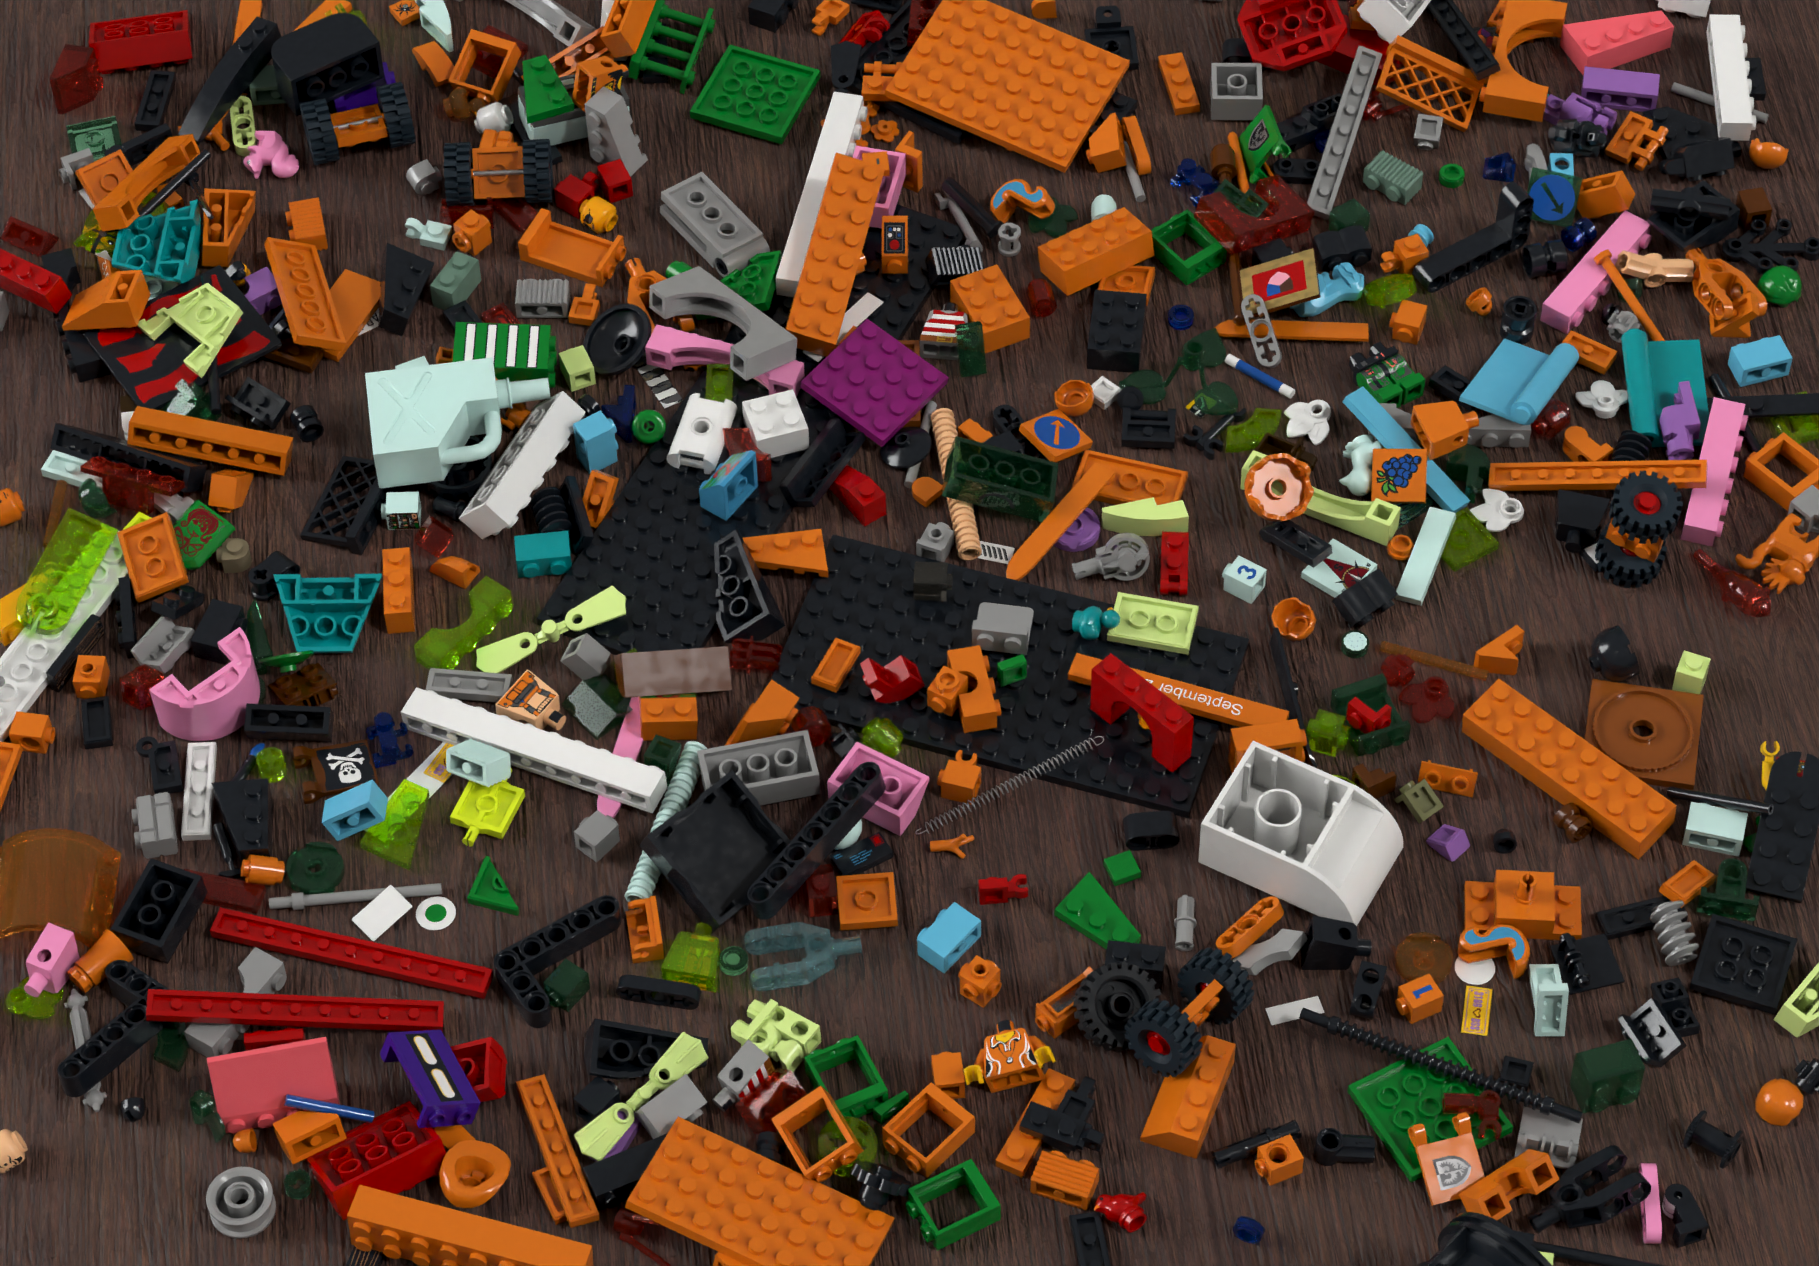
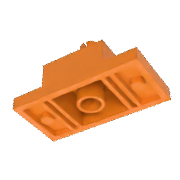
M1496 870L1494 882L1465 881L1464 930L1475 926L1479 928V934H1484L1492 926L1507 924L1522 931L1526 939L1560 940L1559 937L1565 933H1570L1576 940L1581 939V887L1554 885V872Z

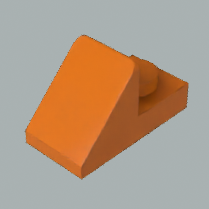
M1750 291L1732 301V314L1734 316L1731 319L1715 320L1709 315L1710 332L1713 337H1751L1750 321L1759 316L1758 299L1753 292Z
M596 469L591 470L583 495V503L590 526L597 529L615 503L613 497L619 478Z
M1515 625L1477 650L1473 668L1477 672L1516 675L1519 660L1515 655L1523 647L1525 631L1518 625Z

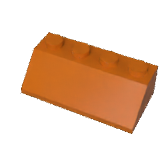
M1209 1035L1202 1036L1198 1040L1202 1042L1201 1053L1181 1074H1178L1176 1077L1171 1075L1164 1077L1140 1141L1197 1159L1235 1059L1236 1044Z

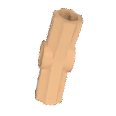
M1623 250L1618 255L1617 262L1615 263L1619 272L1641 278L1645 286L1651 288L1662 286L1665 282H1691L1694 277L1693 260L1663 259L1658 253L1642 256Z

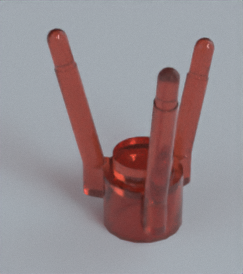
M1394 78L1386 79L1384 85L1388 86ZM1375 89L1368 97L1362 119L1367 121L1373 118L1374 121H1377L1389 114L1410 108V106L1401 104L1380 112L1382 102L1377 96L1381 92Z
M621 1208L615 1217L613 1225L614 1231L621 1233L619 1240L631 1244L659 1265L671 1266L663 1258L632 1237L640 1235L644 1223L661 1224L633 1211Z

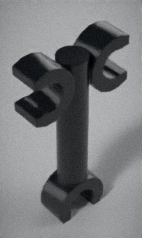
M1230 402L1227 405L1226 415L1203 435L1201 427L1194 425L1192 427L1194 437L1185 433L1183 442L1187 446L1196 447L1200 451L1204 450V456L1209 460H1213L1215 452L1212 449H1217L1219 452L1223 451V443L1221 440L1216 439V437L1232 422L1243 421L1246 417V409L1243 408L1240 412H1234L1236 402Z

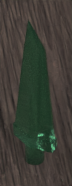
M254 599L247 611V639L250 644L257 674L264 675L267 673V666L259 664L258 660L272 657L273 652L268 642L256 599Z

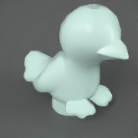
M1371 435L1356 437L1352 442L1347 443L1345 446L1347 450L1343 451V457L1351 459L1353 470L1349 475L1340 479L1339 482L1347 486L1350 492L1356 496H1365L1372 490L1373 449H1386L1379 441L1374 442Z

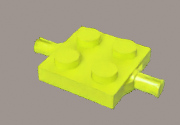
M507 778L505 781L502 780L497 784L494 783L493 786L490 785L489 788L469 780L450 815L451 824L468 829L462 842L466 846L469 844V847H472L479 834L503 839L525 797V790L512 786L507 782Z

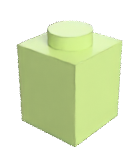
M583 345L558 353L560 370L571 392L596 384L594 366Z
M1684 650L1676 670L1672 690L1701 694L1711 658Z

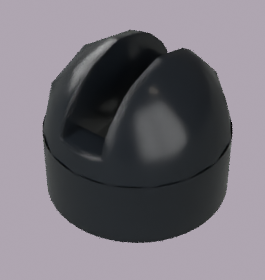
M1614 303L1607 304L1602 310V322L1609 325L1608 320L1611 317L1609 313L1612 312L1619 315L1622 308Z
M1500 829L1494 834L1493 844L1498 853L1506 854L1516 849L1517 841L1512 831Z
M133 1097L121 1101V1113L127 1121L135 1122L144 1116L145 1103L143 1098Z

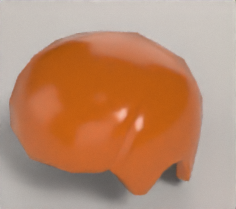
M1756 138L1751 140L1749 155L1751 161L1756 166L1763 169H1775L1785 163L1789 150L1777 143H1761Z
M1069 380L1061 384L1059 389L1054 392L1057 408L1067 416L1083 415L1091 409L1094 403V393L1090 383H1085L1081 380Z
M1296 597L1281 600L1274 607L1271 615L1274 627L1279 628L1280 636L1293 642L1307 638L1313 632L1316 618L1310 605L1301 602Z
M1782 1078L1773 1079L1765 1083L1755 1099L1757 1113L1763 1120L1772 1125H1788L1792 1119L1799 1116L1803 1108V1094L1799 1088L1789 1080Z

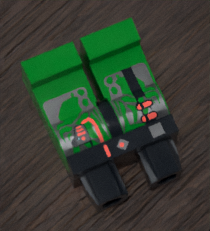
M1378 342L1370 348L1369 355L1371 357L1367 359L1359 352L1351 355L1349 366L1354 372L1353 382L1359 388L1363 386L1378 403H1387L1388 400H1391V404H1396V408H1399L1401 403L1405 405L1423 396L1426 379L1420 373L1415 374L1408 366L1406 360L1398 354L1395 346L1387 348L1383 343ZM1412 389L1413 392L1408 394V391Z

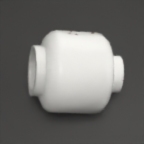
M494 102L480 108L477 111V119L474 121L475 127L480 134L485 129L496 130L497 132L500 130L509 131L513 123V115L507 105Z

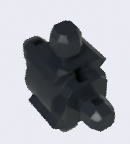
M1559 119L1557 126L1550 127L1548 131V137L1551 144L1554 145L1555 152L1573 153V156H1579V158L1597 157L1599 151L1605 150L1608 143L1606 134L1602 132L1601 125H1595L1590 121Z

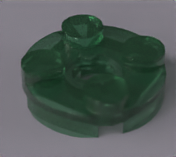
M310 842L305 844L306 848L300 851L296 849L291 853L287 860L286 871L293 890L304 892L306 895L332 893L335 891V887L342 881L345 866L342 856L333 845L325 842ZM315 865H320L321 869L318 872L308 870L309 868H314Z

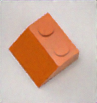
M771 680L743 719L731 744L777 736L778 733L780 735L785 734L798 712L795 705L799 697Z

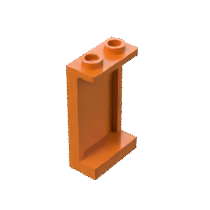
M543 208L540 209L518 242L520 260L590 284H595L599 287H603L607 279L612 278L615 267L619 261H623L627 251L624 246L623 236L618 235L614 242L552 222L551 211Z

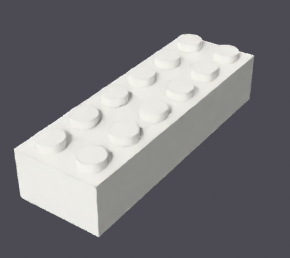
M564 391L537 404L459 519L481 539L490 535L496 536L504 528L510 529L519 518L517 516L518 512L524 509L531 501L530 494L532 491L538 489L543 483L544 478L542 476L544 473L548 472L556 464L557 460L555 457L568 446L570 442L568 438L574 433L573 424L581 420L585 411Z

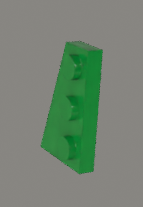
M546 55L522 61L527 124L574 111V103Z
M1090 872L1054 909V916L1106 950L1108 940L1140 943L1141 941L1140 933Z

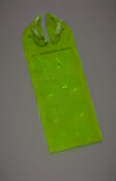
M68 508L18 597L16 615L20 623L31 630L40 612H43L45 614L38 620L35 633L53 635L63 631L69 624L113 544L118 529Z

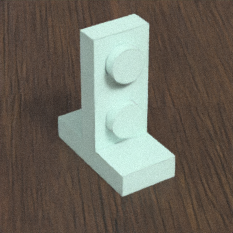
M1529 964V979L1535 1006V1036H1565L1569 989L1567 983H1562L1559 964Z

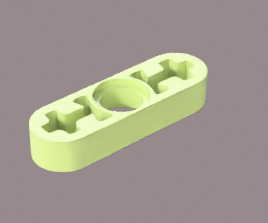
M240 96L230 108L235 151L238 155L246 157L251 152L248 150V146L257 145V138L254 135L256 130L252 102L248 97ZM243 107L244 114H239V108ZM242 123L249 124V127L245 129L237 128ZM245 138L248 140L247 145H243V139Z

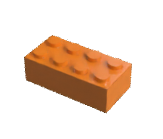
M1125 207L1037 247L1041 272L1067 296L1099 282L1103 277H1110L1127 269L1129 266L1154 256L1152 231Z

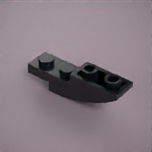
M1337 93L1303 106L1300 115L1277 123L1285 143L1293 151H1296L1329 133L1342 94Z

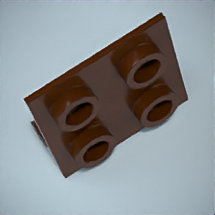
M319 663L308 664L302 667L300 671L291 675L281 676L274 683L268 685L284 705L304 706L305 703L306 706H311L309 697H311L315 706H319V702L323 704L333 700L334 696L338 694L337 683Z

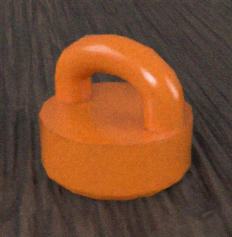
M1485 287L1479 288L1467 298L1466 305L1471 311H1476L1479 315L1486 316L1492 308V294Z

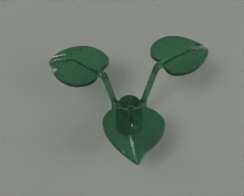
M1216 328L1205 331L1184 344L1182 356L1178 357L1177 363L1166 381L1163 382L1162 376L1159 373L1148 369L1133 372L1124 380L1119 381L1121 389L1127 386L1139 388L1144 396L1143 404L1158 403L1166 396L1164 387L1170 384L1183 364L1189 371L1199 370L1203 389L1195 393L1194 402L1200 411L1210 415H1228L1236 412L1238 409V398L1229 385L1220 381H1215L1209 386L1206 384L1204 367H1216L1222 364L1226 358V349Z

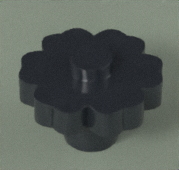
M856 1160L850 1173L863 1183L859 1191L861 1196L859 1199L860 1203L876 1211H881L883 1205H887L890 1195L906 1197L908 1189L912 1184L892 1168L868 1161Z

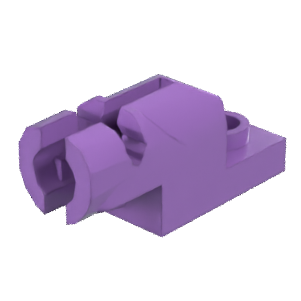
M1574 92L1566 101L1550 94L1547 98L1543 119L1556 126L1559 119L1590 121L1595 125H1601L1602 132L1607 135V129L1612 130L1615 124L1617 112L1608 107L1602 109L1600 103L1592 102Z
M1684 381L1678 383V393L1674 394L1675 405L1664 407L1659 420L1663 443L1668 449L1666 450L1668 460H1691L1694 457L1693 440L1699 439L1700 419L1690 382Z

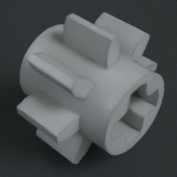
M1621 311L1619 315L1616 313L1611 315L1606 329L1609 330V335L1614 341L1622 343L1621 337L1625 332L1633 328L1639 329L1641 325L1638 323V318L1632 312Z

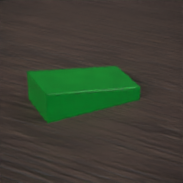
M903 1091L874 1107L873 1118L882 1125L909 1103V1094Z

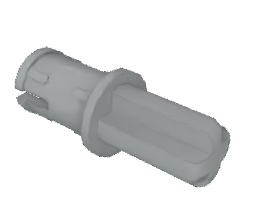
M1182 895L1177 900V918L1174 919V926L1176 927L1175 946L1180 951H1190L1194 947L1193 929L1197 924V921L1194 919V898Z

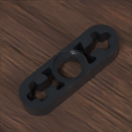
M622 975L619 978L616 994L627 1001L693 1010L699 1006L702 991L699 987L689 983L636 975Z

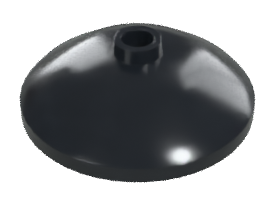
M619 304L599 315L588 329L583 343L594 366V371L600 375L612 376L634 366L645 353V346L651 336L650 319L641 308L633 304Z

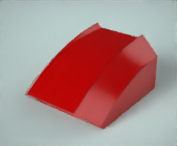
M492 1036L451 1046L480 1102L500 1099L506 1094L507 1060L503 1047Z

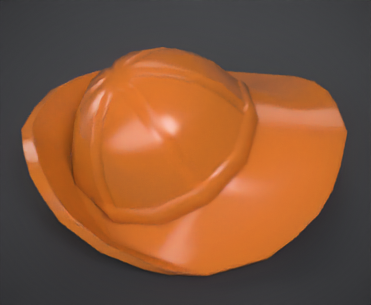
M478 1140L457 1142L446 1152L439 1172L440 1187L444 1196L450 1203L460 1208H474L484 1204L497 1193L506 1181L511 1167L510 1158L504 1151L490 1143Z

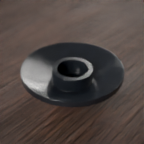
M904 427L881 447L880 454L884 463L889 467L896 469L909 468L919 464L928 456L932 448V440L929 433L920 427Z

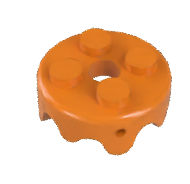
M1287 453L1268 455L1256 461L1248 471L1244 483L1245 496L1251 509L1260 517L1272 522L1290 520L1303 514L1307 510V505L1314 493L1309 478L1311 473L1310 467L1305 462L1299 461ZM1274 481L1280 482L1283 486V492L1280 496L1275 495L1271 490V485Z

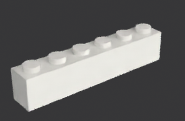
M1710 14L1706 34L1718 137H1727L1736 141H1749L1751 130L1756 129V115H1752L1754 98L1749 96L1751 94L1752 81L1747 79L1750 65L1749 61H1745L1747 57V43H1743L1745 25H1741L1740 15Z

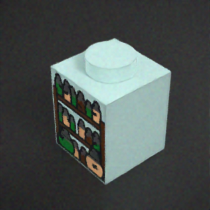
M419 491L386 493V503L381 504V517L387 520L388 530L421 528L422 508Z

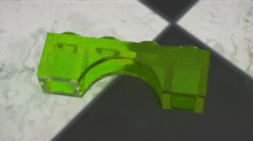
M486 575L469 592L470 606L473 611L470 618L456 628H431L414 645L417 662L429 670L430 668L453 670L466 653H470L485 635L492 632L494 626L502 618L507 617L513 609L511 591Z

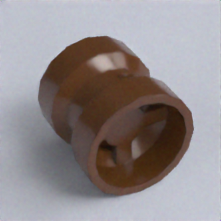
M1569 803L1555 814L1553 822L1559 829L1566 831V837L1572 843H1576L1590 833L1593 823L1587 817L1580 815L1581 810L1574 803Z

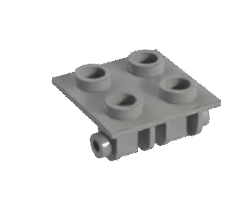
M1524 1107L1514 1158L1526 1150L1532 1149L1548 1153L1554 1167L1567 1170L1575 1165L1583 1119L1581 1118L1578 1124L1551 1113L1547 1116L1540 1113L1538 1109L1532 1110V1108Z

